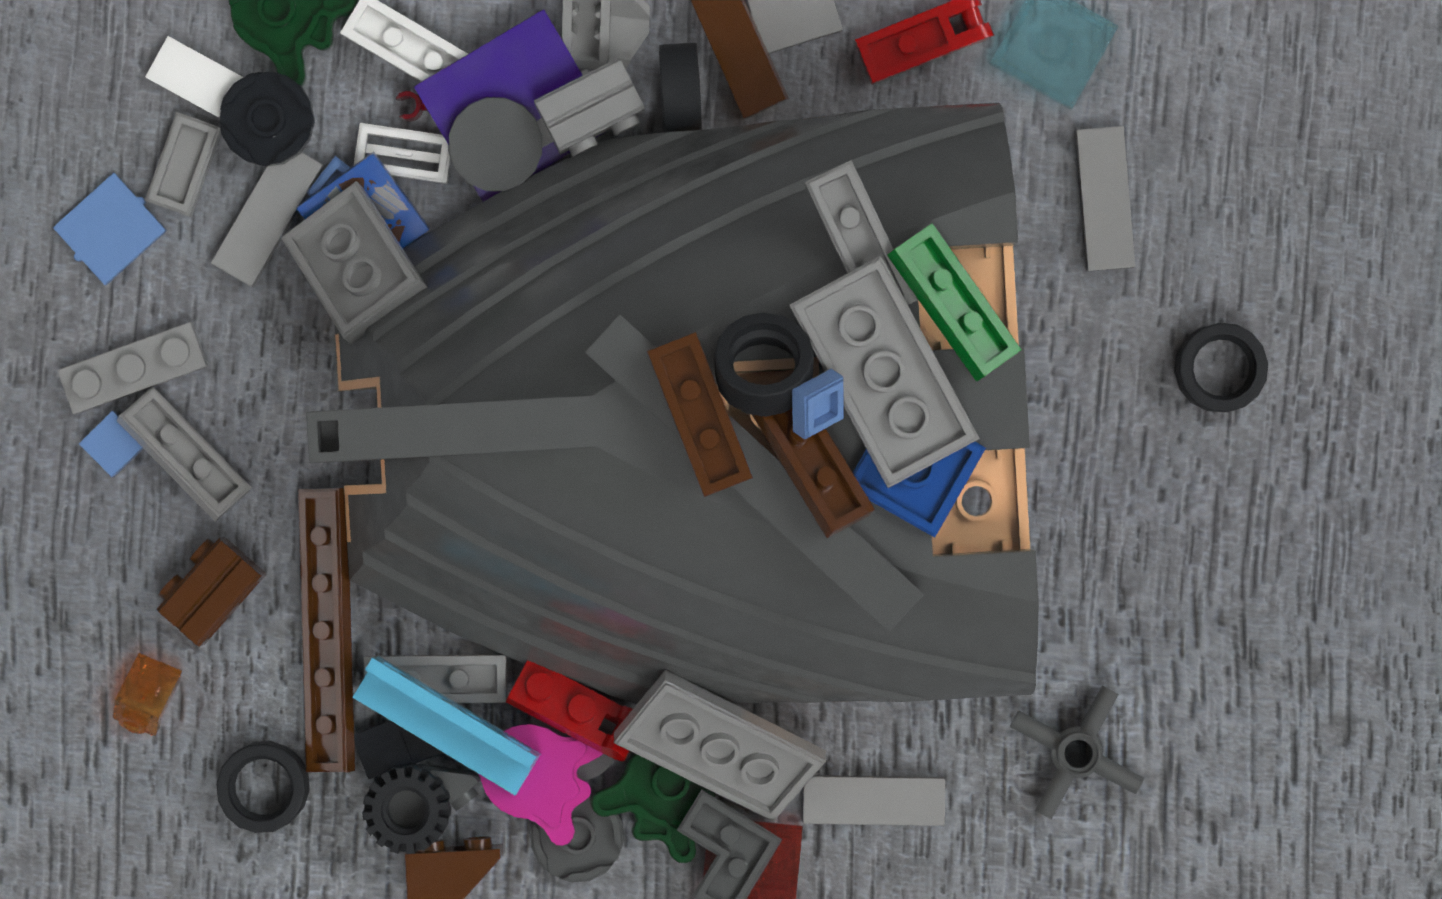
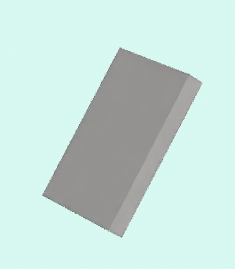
M357 181L281 237L343 339L350 345L365 334L366 328L427 288L365 189Z

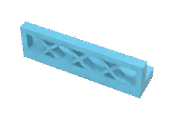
M380 656L371 658L365 668L367 674L352 698L511 794L517 795L541 753Z

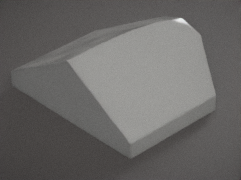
M563 0L562 41L578 68L597 69L620 58L626 69L632 57L649 34L650 6L645 0Z

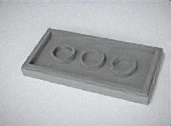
M881 256L789 305L800 327L810 338L812 349L824 372L833 369L843 376L844 409L887 488L980 439Z
M667 670L661 674L614 732L615 744L773 822L826 762V750Z

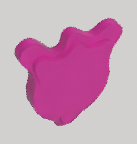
M520 724L506 729L504 732L541 753L517 795L511 794L479 774L485 793L501 811L517 818L536 822L545 830L554 844L560 846L568 844L574 838L575 833L572 811L591 794L590 784L578 777L577 770L580 766L602 756L603 753L573 737L559 735L547 727L535 724Z

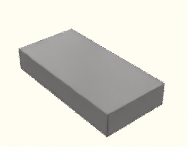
M176 112L145 201L192 217L221 137L220 127Z

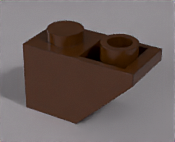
M479 836L464 838L463 846L445 847L444 839H438L425 850L421 849L413 854L405 853L407 899H465L503 855V844H492L491 837Z

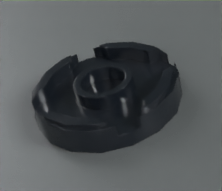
M275 72L250 73L231 86L223 97L220 108L219 123L221 135L230 150L248 163L264 167L285 164L300 155L311 140L315 124L313 104L304 89L286 75Z

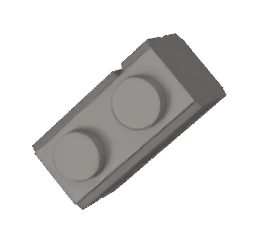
M620 58L534 100L535 107L560 155L569 150L573 157L596 147L598 143L595 137L610 129L617 136L640 124L637 116L645 111L644 104Z

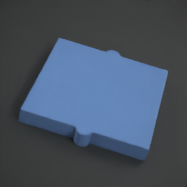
M116 173L111 174L53 227L75 252L74 259L79 262L83 261L104 285L109 284L167 231L144 206L146 204L143 197H136Z

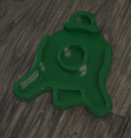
M229 0V5L231 6L233 28L238 36L255 51L268 56L273 61L277 73L288 76L302 87L307 77L303 56L305 48L312 46L320 51L330 49L333 45L335 21L351 14L359 0Z
M633 753L628 759L624 772L618 781L609 787L595 792L590 799V805L592 810L601 817L632 812L635 815V821L631 832L635 839L639 841H663L670 856L678 863H688L696 855L695 841L683 835L677 829L701 790L714 798L716 793Z

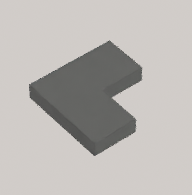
M703 790L700 791L677 829L683 835L717 855L692 895L696 899H747L782 841L781 838Z

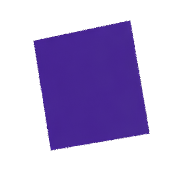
M543 9L417 84L414 88L449 145V132L454 120L468 104L485 97H504L522 104L538 121L541 117L535 107L534 100L583 75ZM554 142L544 146L540 161L532 175L570 154V151L568 150L560 155ZM473 186L482 202L501 192L485 191Z

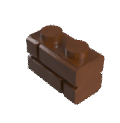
M225 537L219 538L215 543L209 538L204 541L190 557V560L195 564L184 578L176 574L158 594L164 600L157 608L158 612L199 647L208 642L267 575Z

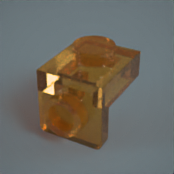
M138 653L115 698L113 718L124 729L132 733L143 734L145 732L156 736L160 728L161 718L181 680L182 671Z

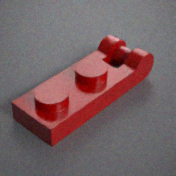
M952 0L855 39L854 42L871 84L874 85L995 36L990 23H984L978 8L982 6L981 1ZM961 15L967 30L955 35L949 19Z
M527 660L506 699V703L615 760L625 761L630 751L614 743V732L633 708L621 706L560 673ZM604 718L616 724L612 735L598 730Z

